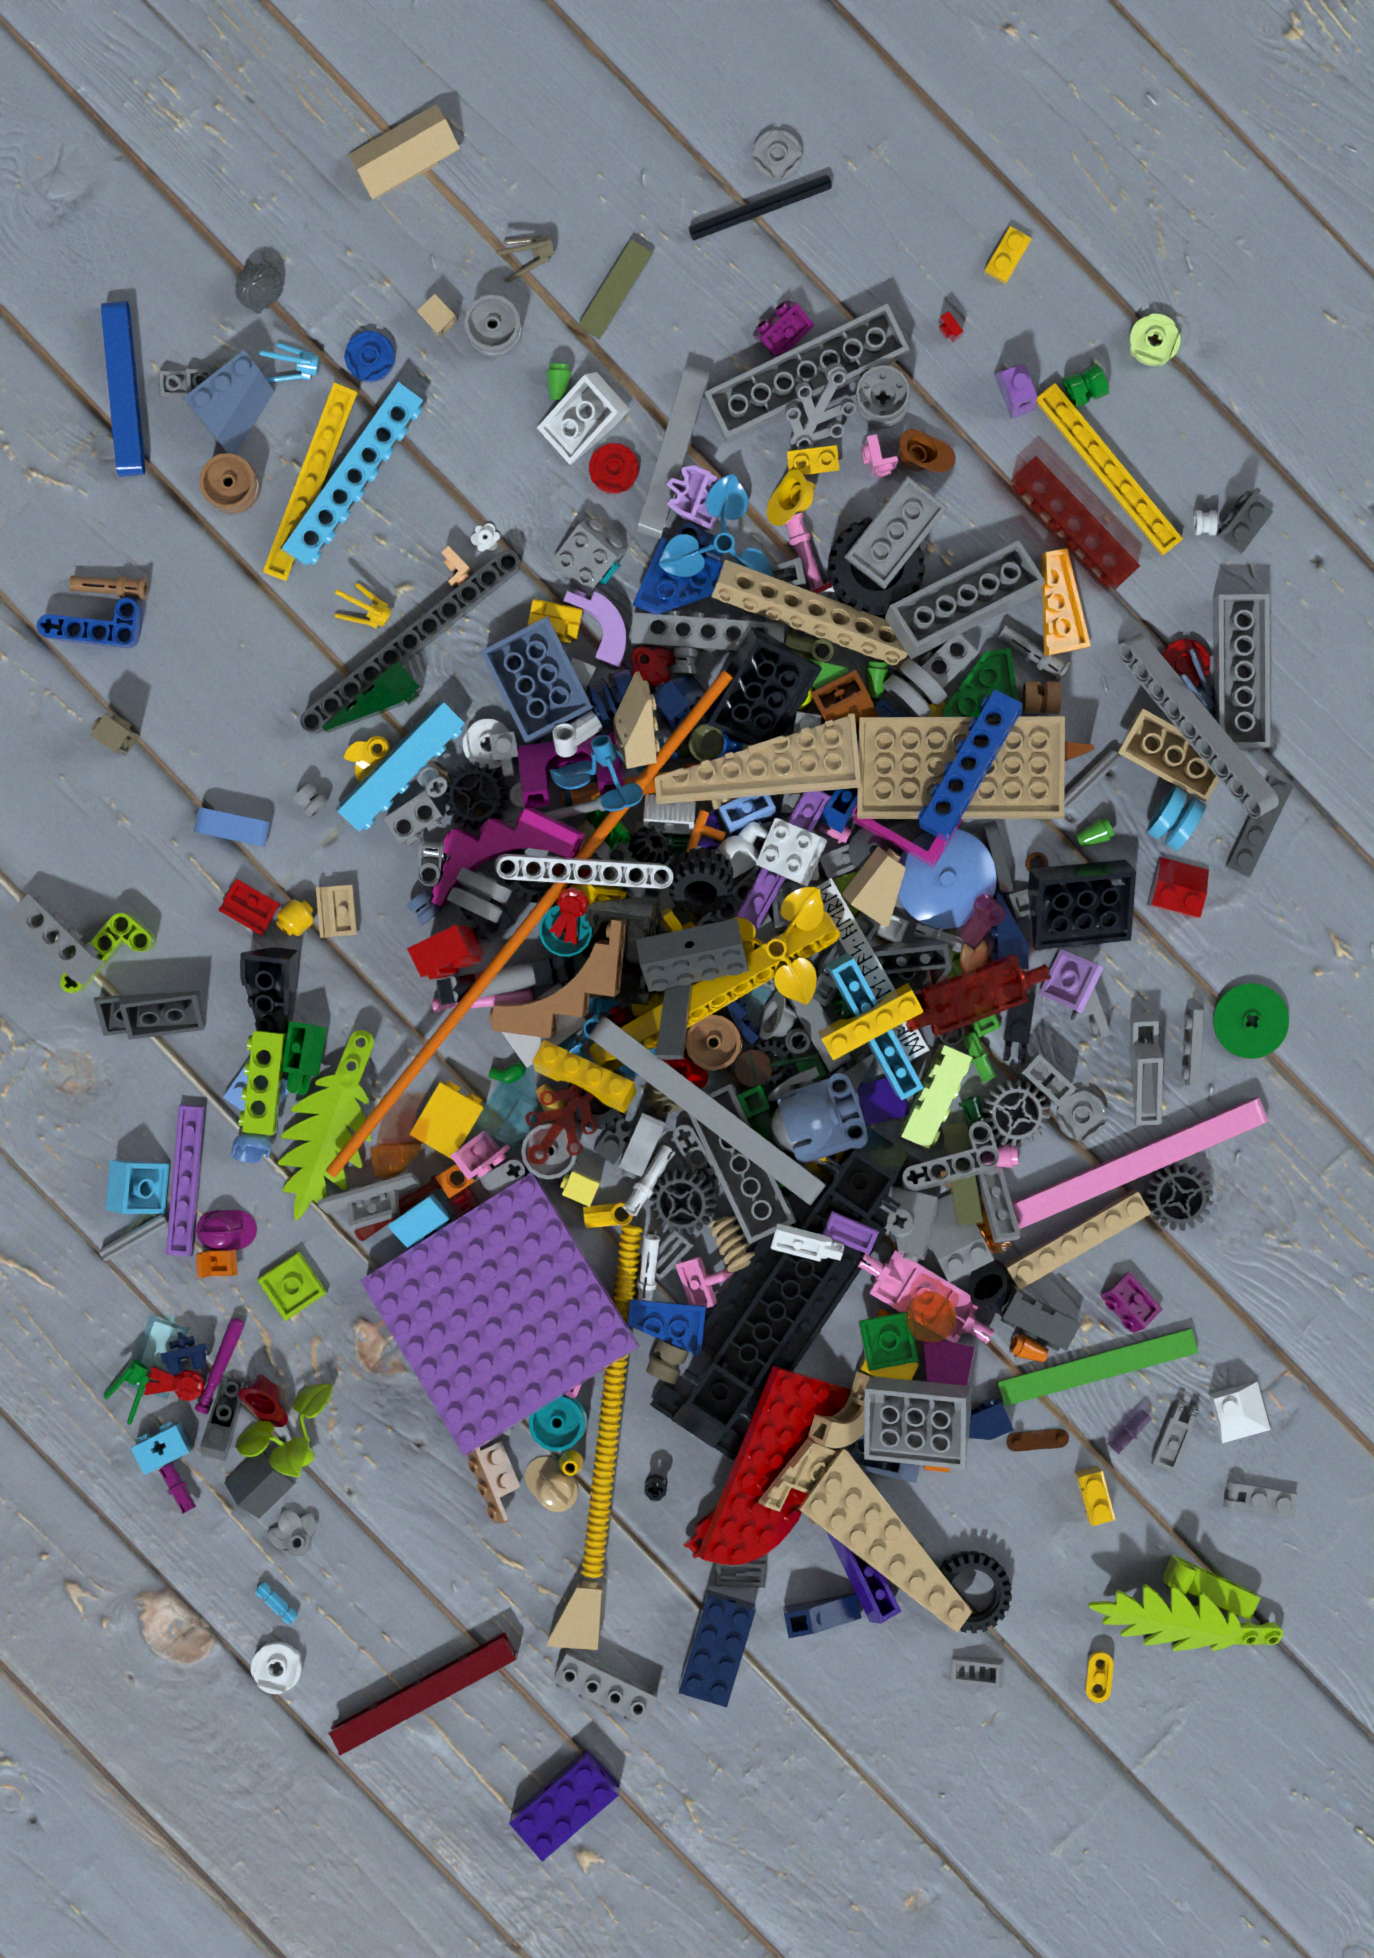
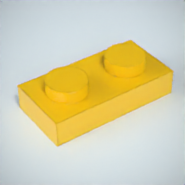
M1010 226L984 272L1006 285L1032 238Z

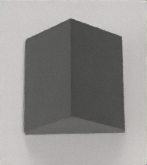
M265 1451L257 1456L250 1457L224 1482L237 1506L257 1518L263 1516L295 1484L289 1476L273 1469L269 1462L270 1456Z

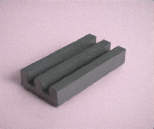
M754 1560L740 1565L716 1563L715 1586L765 1588L766 1561ZM721 1566L761 1568V1571L721 1569ZM720 1576H755L761 1578L760 1581L720 1579Z

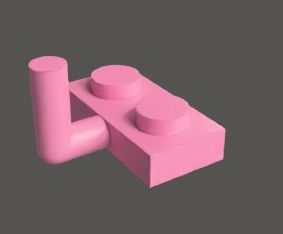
M701 1256L675 1264L689 1304L704 1305L706 1308L717 1304L711 1285L723 1282L735 1273L728 1272L727 1266L718 1273L708 1275Z

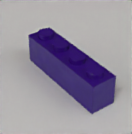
M827 1532L869 1622L881 1624L902 1612L886 1578Z

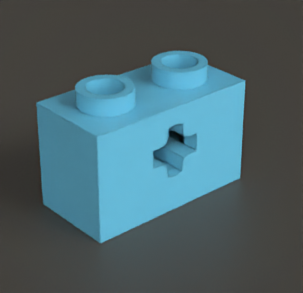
M169 1421L158 1427V1433L150 1436L148 1432L135 1439L137 1443L131 1447V1450L144 1475L189 1453L193 1449L181 1422L173 1425ZM158 1443H165L166 1447L164 1449H157L156 1445Z

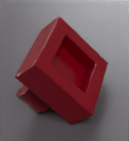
M619 1005L610 1009L612 1014L606 1017L619 1028L635 1020L628 1006L621 1009Z
M469 1186L451 1198L446 1199L457 1218L462 1217L480 1205Z

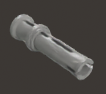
M1008 625L1004 627L998 636V639H1001L1037 663L1040 671L1045 670L1056 678L1055 681H1060L1071 663H1065L1054 655L1044 657V650Z

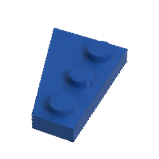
M630 1299L627 1325L701 1357L706 1306Z

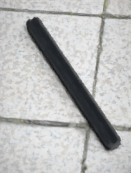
M828 175L818 177L691 225L689 227V234L692 240H697L830 190L832 188L830 177Z

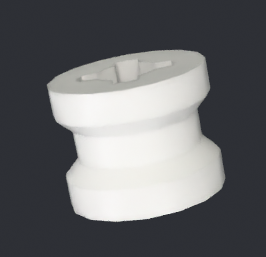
M1195 510L1193 516L1194 535H1201L1202 533L1216 535L1218 525L1217 511L1202 512L1201 510Z

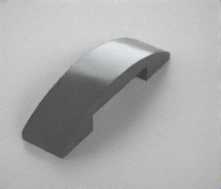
M859 910L853 917L869 943L881 924ZM839 939L830 945L816 969L817 984L812 998L824 1007H828L839 990L826 967L827 964L847 953Z

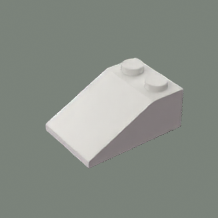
M597 372L585 374L541 422L537 429L561 456L572 465L606 435L630 409Z

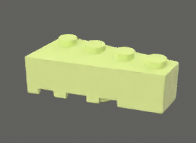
M938 1044L921 1083L924 1088L916 1094L899 1136L928 1149L931 1144H936L940 1135L938 1129L942 1121L945 1122L950 1113L949 1106L958 1095L961 1087L960 1083L967 1074L973 1057L946 1045Z

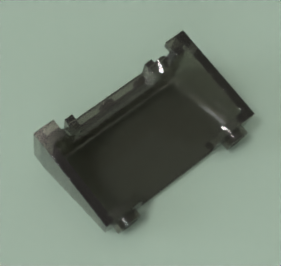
M644 896L592 902L591 906L586 908L585 921L589 922V927H594L593 948L598 941L610 939L606 937V929L608 923L613 918L627 919L620 993L615 997L590 994V998L648 1006L654 991L649 992L640 966L636 939L660 935V898Z

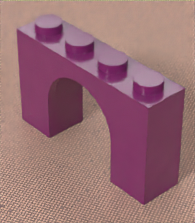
M614 733L603 734L610 736L612 744H616ZM591 736L579 744L577 752L570 757L559 756L555 751L554 741L517 746L521 789L525 808L550 806L548 788L551 776L550 769H558L561 766L579 761L592 762L591 753L593 749L591 741L597 736ZM616 756L615 762L612 765L620 786L623 787L625 784L622 761ZM597 762L596 774L600 796L608 791L616 789L608 766H602Z

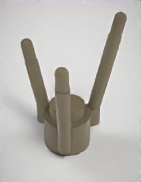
M549 235L504 240L505 245H525L505 248L496 252L497 255L531 249L534 258L539 257L538 260L509 276V281H513L535 267L549 262L548 256L554 255Z

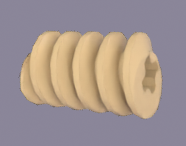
M726 1216L708 1225V1228H713L711 1231L712 1237H718L715 1240L716 1245L722 1246L719 1249L720 1254L726 1255L723 1259L724 1263L730 1264L727 1268L728 1272H735L751 1264L750 1259L755 1255L754 1252H746L751 1244H742L746 1236L745 1234L738 1235L737 1232L742 1228L740 1225L734 1226L733 1223L738 1220L736 1216Z

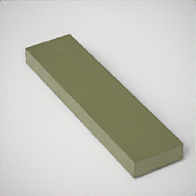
M630 240L579 322V328L595 338L601 339L652 257L653 252L634 240Z
M967 1123L941 1127L946 1156L971 1150L968 1140ZM959 1160L955 1163L960 1171H966L970 1168L966 1160ZM976 1176L950 1182L957 1226L982 1223Z

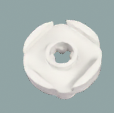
M494 719L476 721L471 725L463 738V750L466 757L473 765L475 762H479V768L483 769L485 764H489L488 770L501 767V760L493 761L492 751L487 752L486 748L481 747V743H484L485 738L490 735L510 731L504 724Z
M284 1642L266 1643L257 1651L251 1663V1674L258 1683L257 1686L270 1694H281L294 1687L302 1673V1661L299 1651ZM279 1662L280 1666L283 1667V1671L280 1670L278 1674L273 1673L274 1669L270 1667V1664Z

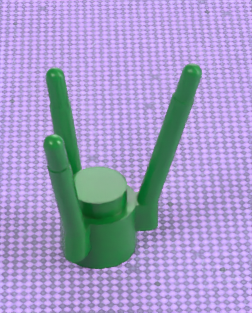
M136 1359L130 1361L124 1372L103 1394L105 1400L109 1399L125 1380L134 1386L137 1382L140 1383L129 1413L128 1425L132 1424L145 1385L150 1379L146 1375L149 1371L148 1367Z

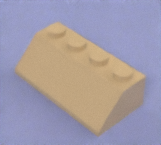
M1145 709L1137 712L1123 738L1118 754L1207 803L1219 782L1218 777L1175 726Z

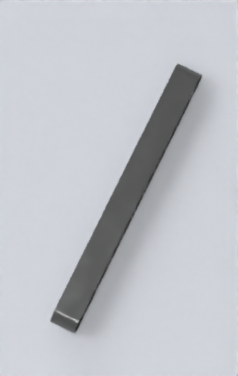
M512 550L500 552L308 708L300 717L301 727L311 734L322 732L324 730L322 727L347 705L351 707L355 705L353 701L359 693L367 689L371 691L374 688L372 683L374 680L369 681L365 677L368 669L376 668L378 671L377 677L392 666L385 662V656L389 652L397 653V661L405 665L517 574L521 567L518 555ZM506 557H513L516 561L511 569L502 567V561ZM487 573L496 575V580L491 585H486L482 581L483 576ZM467 589H474L476 591V597L471 601L463 599V593ZM450 604L455 605L456 613L451 617L445 616L443 613L444 608ZM429 620L437 623V628L432 633L424 631V625ZM409 636L417 638V645L412 649H408L404 645L406 638ZM357 684L358 693L352 697L347 696V686ZM335 699L338 701L339 707L335 712L330 713L327 711L326 705L330 700ZM316 715L319 718L318 726L312 729L308 728V718Z

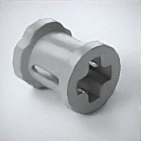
M427 765L419 770L416 779L421 786H425V791L429 796L439 797L444 794L447 789V782L443 777L438 776V771L434 766Z

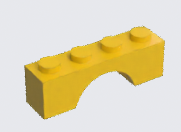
M909 983L885 995L883 1000L870 1010L850 1019H840L820 1030L819 1034L831 1058L835 1060L924 1011Z
M546 1040L542 1042L532 1060L536 1072L557 1082L567 1081L593 1094L603 1104L624 1114L636 1094L633 1081Z

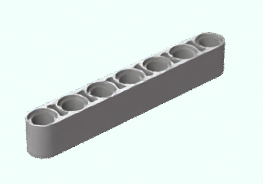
M688 365L684 368L638 523L637 533L658 539L662 538L671 509L666 503L669 499H674L675 492L666 486L665 483L671 478L677 480L680 478L704 392L710 376L708 371Z
M768 913L763 918L754 939H759L764 943H768L775 936H780L779 932H775L774 923ZM788 998L790 1005L805 1031L809 1034L813 1045L830 1073L852 1061L848 1053L833 1060L827 1051L819 1031L831 1025V1022L819 1002L812 998L807 1005Z

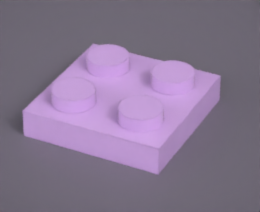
M1060 949L1039 995L1082 1013L1104 968Z

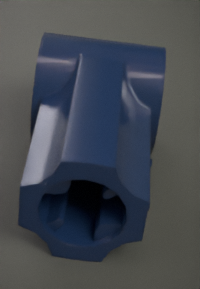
M691 523L682 525L678 530V535L686 531H693L696 534L699 549L712 545V540L715 536ZM713 549L701 554L720 561L724 553H718Z

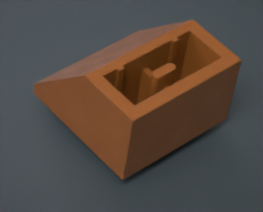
M857 670L811 692L812 700L819 714L822 715L824 723L855 713L857 733L859 732L860 717H879Z

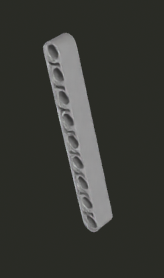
M1137 634L1120 643L1117 647V654L1120 660L1246 813L1252 818H1258L1276 808L1279 804L1276 792L1145 635Z

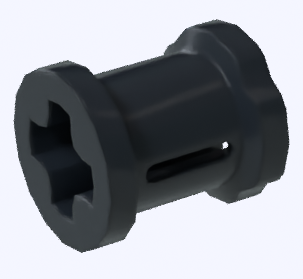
M659 1474L650 1475L645 1481V1495L651 1501H660L666 1495L667 1482ZM655 1482L658 1483L659 1487H663L659 1488L657 1493L653 1492V1488H649Z

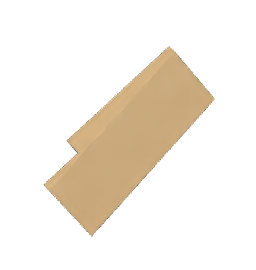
M435 104L353 151L348 156L371 199L374 200L438 166L439 161L456 153L460 148L446 118Z

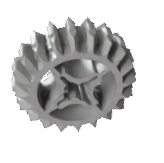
M1016 1079L1015 1087H1013L1011 1080H1006V1089H1004L1002 1084L998 1083L996 1086L1000 1092L997 1094L995 1091L990 1090L989 1093L994 1097L993 1100L984 1099L985 1103L990 1104V1108H982L983 1113H989V1117L983 1122H991L989 1126L992 1131L996 1130L993 1134L995 1140L1002 1135L1000 1141L1002 1145H1005L1008 1139H1010L1011 1147L1016 1146V1140H1019V1144L1024 1147L1026 1145L1025 1138L1034 1143L1033 1133L1039 1137L1043 1135L1038 1130L1039 1126L1043 1128L1048 1127L1046 1123L1041 1121L1042 1118H1050V1114L1042 1113V1110L1048 1109L1050 1106L1049 1104L1040 1103L1046 1096L1042 1094L1036 1097V1094L1039 1092L1037 1087L1029 1091L1031 1082L1027 1081L1022 1088L1020 1079ZM1015 1092L1020 1093L1014 1103L1010 1105L1000 1103V1100L1006 1095ZM1027 1096L1034 1103L1035 1117L1027 1114L1025 1111ZM1017 1107H1020L1019 1111L1022 1112V1115L1027 1116V1118L1015 1117L1012 1120L1011 1117L1013 1115L1009 1111L1004 1110V1108L1016 1110ZM996 1109L1004 1112L1007 1120L1004 1130L997 1123ZM1024 1121L1032 1124L1024 1132L1011 1134L1020 1122Z

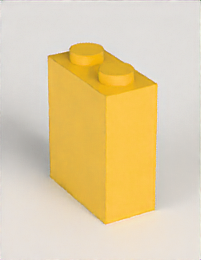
M447 1080L446 1083L441 1081L409 1135L452 1159L451 1155L463 1146L485 1106L481 1104L482 1099L473 1093H469L468 1096L459 1091L461 1088L459 1085Z

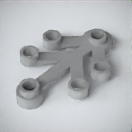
M832 363L826 368L825 376L828 382L815 406L811 397L812 389L807 382L797 384L795 391L802 400L808 420L803 428L799 420L801 412L798 406L789 404L785 407L784 414L787 420L790 421L793 429V434L790 438L792 450L813 448L815 442L829 436L839 438L844 434L845 429L838 420L830 422L827 427L814 431L819 423L841 414L851 416L856 411V405L849 398L843 399L839 404L826 409L837 386L842 385L847 379V372L842 364ZM841 374L839 378L834 379L835 375ZM803 388H808L807 392L800 393ZM846 405H851L850 409L844 410ZM796 410L794 415H789L790 411ZM835 427H840L838 431H832ZM806 440L804 444L799 445L801 441Z

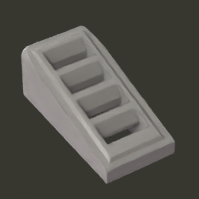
M952 1657L951 1683L993 1688L1002 1687L1004 1681V1659ZM960 1664L965 1665L964 1676H960ZM970 1665L975 1666L974 1677H970ZM981 1667H985V1677H980ZM991 1668H995V1678L991 1677Z

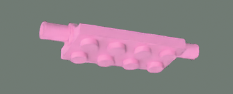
M895 1249L884 1264L866 1253L862 1255L861 1258L870 1264L859 1260L857 1267L876 1277L875 1282L868 1291L871 1295L900 1312L908 1311L911 1319L952 1343H957L960 1336L968 1332L986 1344L989 1342L990 1338L982 1332L992 1337L994 1329L976 1320L974 1315L978 1306L972 1304L969 1293L949 1283L919 1263L903 1259V1255H900L899 1251Z

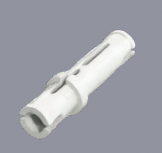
M661 1145L639 1183H635L633 1186L634 1191L623 1206V1209L629 1214L637 1216L643 1203L653 1194L652 1190L658 1178L661 1177L668 1163L675 1155V1152L670 1147Z
M648 1234L644 1236L641 1273L636 1286L639 1288L638 1300L652 1301L653 1290L656 1289L655 1273L660 1237L657 1235Z

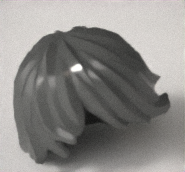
M260 263L247 266L242 270L235 284V293L239 302L256 314H260L261 309H268V305L275 302L282 295L280 292L281 288H283L281 284L283 278L277 272V267Z

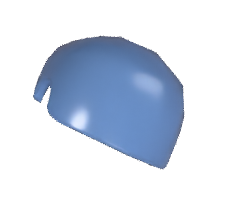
M240 1133L233 1141L231 1156L237 1161L258 1163L264 1154H266V1158L269 1157L271 1142L263 1134Z

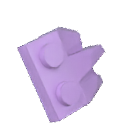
M695 465L682 467L683 481L671 478L665 483L666 486L676 493L675 498L669 499L666 505L683 519L711 531L714 529L718 517H713L707 512L706 497L712 486L721 478L711 475V472Z

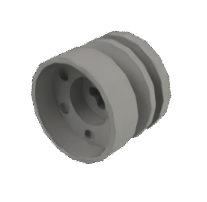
M885 365L872 367L865 372L857 385L856 400L858 412L866 423L877 428H889L901 422L908 412L910 402L909 384L903 373L894 367ZM881 396H886V404L884 405L880 402Z

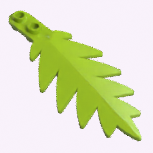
M358 1030L350 1036L335 1075L320 1078L315 1082L318 1086L329 1088L309 1095L291 1108L292 1112L319 1115L303 1120L281 1134L282 1139L310 1141L296 1147L278 1161V1165L304 1167L293 1175L282 1189L283 1192L296 1193L294 1202L295 1220H299L312 1201L318 1203V1200L324 1199L327 1196L324 1176L341 1189H348L344 1169L334 1178L326 1172V1168L337 1156L336 1152L339 1153L352 1137L347 1126L356 1132L366 1119L356 1098L367 1105L369 1104L367 1094L359 1085L374 1047L373 1036L367 1031ZM359 1038L365 1039L366 1044L364 1047L357 1046ZM355 1062L356 1069L349 1071L347 1068L348 1063ZM371 1134L367 1137V1141L372 1140ZM357 1150L349 1161L356 1167L362 1168L361 1157Z
M1147 1584L1143 1585V1606L1120 1590L1116 1591L1115 1602L1096 1601L1088 1603L1090 1609L1107 1615L1102 1619L1103 1624H1130L1120 1631L1122 1637L1153 1633L1143 1640L1144 1645H1157L1178 1641L1171 1646L1173 1651L1190 1650L1210 1646L1212 1651L1228 1648L1231 1645H1275L1284 1635L1282 1628L1275 1622H1267L1263 1625L1245 1622L1240 1625L1236 1614L1232 1610L1228 1611L1226 1621L1217 1605L1203 1591L1199 1592V1606H1193L1184 1593L1175 1585H1171L1170 1607Z

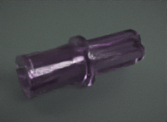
M1139 1410L1126 1425H1121L1123 1428L1107 1444L1117 1454H1120L1133 1439H1138L1137 1435L1152 1420L1151 1416L1145 1410Z

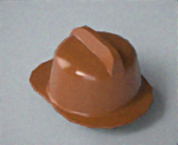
M909 429L899 437V457L904 466L909 470L920 472L926 469L940 473L946 472L954 466L956 460L954 450L942 440L916 429Z

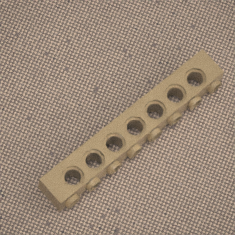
M726 559L724 560L711 597L900 667L908 654L886 619L868 614L862 610L861 612L857 611L854 607Z

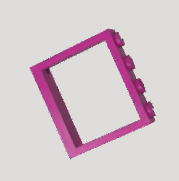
M857 806L853 811L856 824L933 868L963 820L959 821L948 842L936 837L930 849L926 851L872 819H858Z

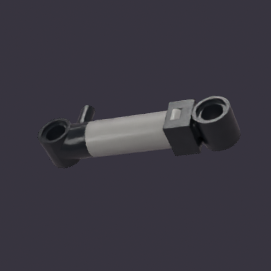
M560 956L504 967L479 998L572 980L576 976L572 956ZM482 972L436 980L440 1004L446 1005L459 1002Z

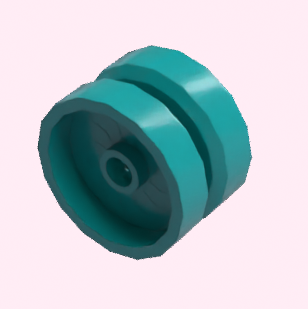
M566 1395L561 1396L529 1418V1431L534 1441L542 1448L552 1452L564 1451L573 1447L585 1434L588 1425L587 1412L583 1404L577 1398L573 1399ZM555 1418H559L562 1421L561 1426L557 1427L555 1425Z

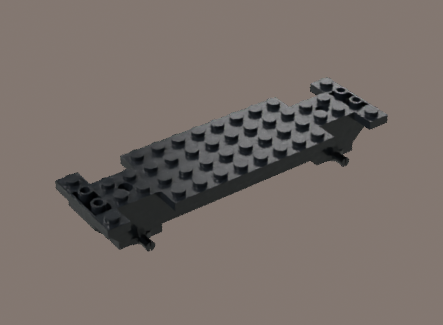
M866 1125L868 1140L865 1146L858 1149H849L840 1164L830 1158V1156L826 1158L834 1166L826 1161L822 1165L834 1173L811 1205L792 1191L787 1199L798 1221L789 1225L790 1227L822 1235L831 1211H834L878 1230L879 1234L870 1252L871 1256L887 1232V1229L870 1219L871 1216L882 1204L894 1213L898 1210L890 1204L892 1203L898 1208L901 1205L888 1196L890 1188L897 1179V1176L902 1179L906 1168L922 1162ZM853 1130L849 1136L851 1138H858L862 1132L860 1130ZM913 1173L910 1174V1178L907 1181L917 1184L918 1179L923 1176L915 1177ZM856 1175L866 1177V1184L862 1188H856L852 1184L853 1178ZM774 1233L759 1239L751 1251L755 1253L750 1259L751 1264L737 1272L704 1322L702 1349L712 1355L699 1376L688 1369L684 1371L681 1378L692 1384L685 1396L663 1383L651 1401L650 1406L734 1461L745 1436L731 1428L732 1425L741 1417L751 1423L754 1413L747 1409L748 1401L756 1391L757 1386L764 1390L773 1366L789 1371L795 1370L862 1268L857 1267L859 1260L866 1263L861 1258L864 1254L863 1252L844 1244L841 1260L827 1257V1259L816 1261L773 1250L771 1243ZM715 1386H724L727 1389V1393L723 1397L715 1396L712 1392Z

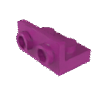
M790 300L781 302L774 309L775 313L769 319L762 320L757 325V330L753 333L754 338L760 340L774 358L788 352L815 326L796 302Z
M1131 1272L1125 1273L1110 1290L1101 1294V1298L1105 1301L1107 1308L1115 1312L1121 1319L1123 1326L1132 1333L1145 1329L1163 1310Z

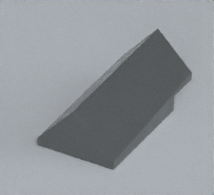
M200 991L94 997V1004L104 1036L127 1033L129 1040L204 1030Z

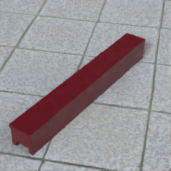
M506 1632L333 1725L331 1727L332 1731L328 1734L336 1746L339 1756L517 1660L518 1652L517 1650L515 1651Z

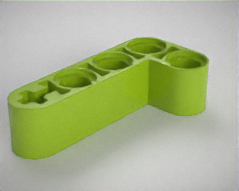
M127 913L114 914L90 941V944L99 951L97 956L103 961L102 965L84 985L76 982L77 986H70L72 981L64 972L60 978L61 988L67 993L82 992L124 943L136 952H147L155 946L156 939L154 934L134 916ZM122 917L128 921V928L125 931H121L118 928V921ZM140 934H144L148 940L143 948L137 944V937ZM106 936L112 941V946L107 951L101 945L102 939Z
M1172 1555L1162 1576L1163 1581L1169 1587L1175 1585L1184 1594L1189 1592L1199 1597V1592L1203 1591L1217 1606L1227 1611L1232 1610L1236 1615L1247 1620H1251L1261 1599V1596L1253 1591L1175 1555Z

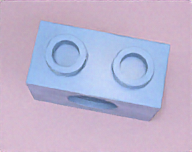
M769 795L741 797L720 806L719 813L731 837L738 835L749 822L754 821L762 824L775 818L776 808Z

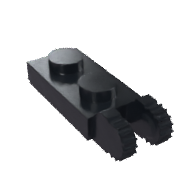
M1009 991L1003 1034V1061H1009L1011 1057L1012 1041L1020 1043L1017 1056L1018 1063L1025 1062L1035 994Z

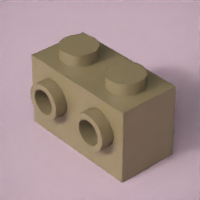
M104 714L102 718L98 717L91 727L93 732L90 736L115 753L126 756L140 735L130 729L132 724L122 717H118L115 714L110 717Z

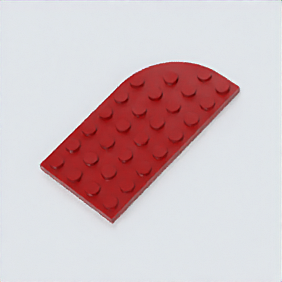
M773 1366L697 1556L699 1558L724 1565L745 1564L769 1553L785 1539L799 1521L802 1512L798 1510V1507L808 1494L791 1488L780 1512L765 1507L758 1502L808 1439L814 1415L828 1417L837 1414L845 1406L851 1389Z

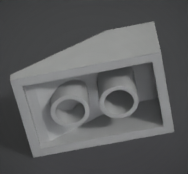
M952 1193L938 1199L939 1205L929 1241V1246L949 1283L994 1261L976 1224L957 1226Z

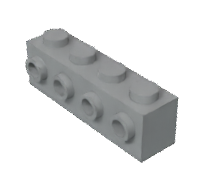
M569 1648L566 1649L553 1678V1682L561 1690L566 1692L572 1690L578 1693L581 1699L589 1703L595 1701L601 1704V1707L609 1713L614 1714L618 1712L624 1715V1719L632 1724H638L639 1722L644 1725L657 1699L656 1690Z

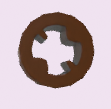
M1040 852L1031 853L1025 861L1027 871L1029 872V869L1033 867V865L1030 866V860H1035L1036 857H1040V862H1044L1043 867H1048L1047 857Z

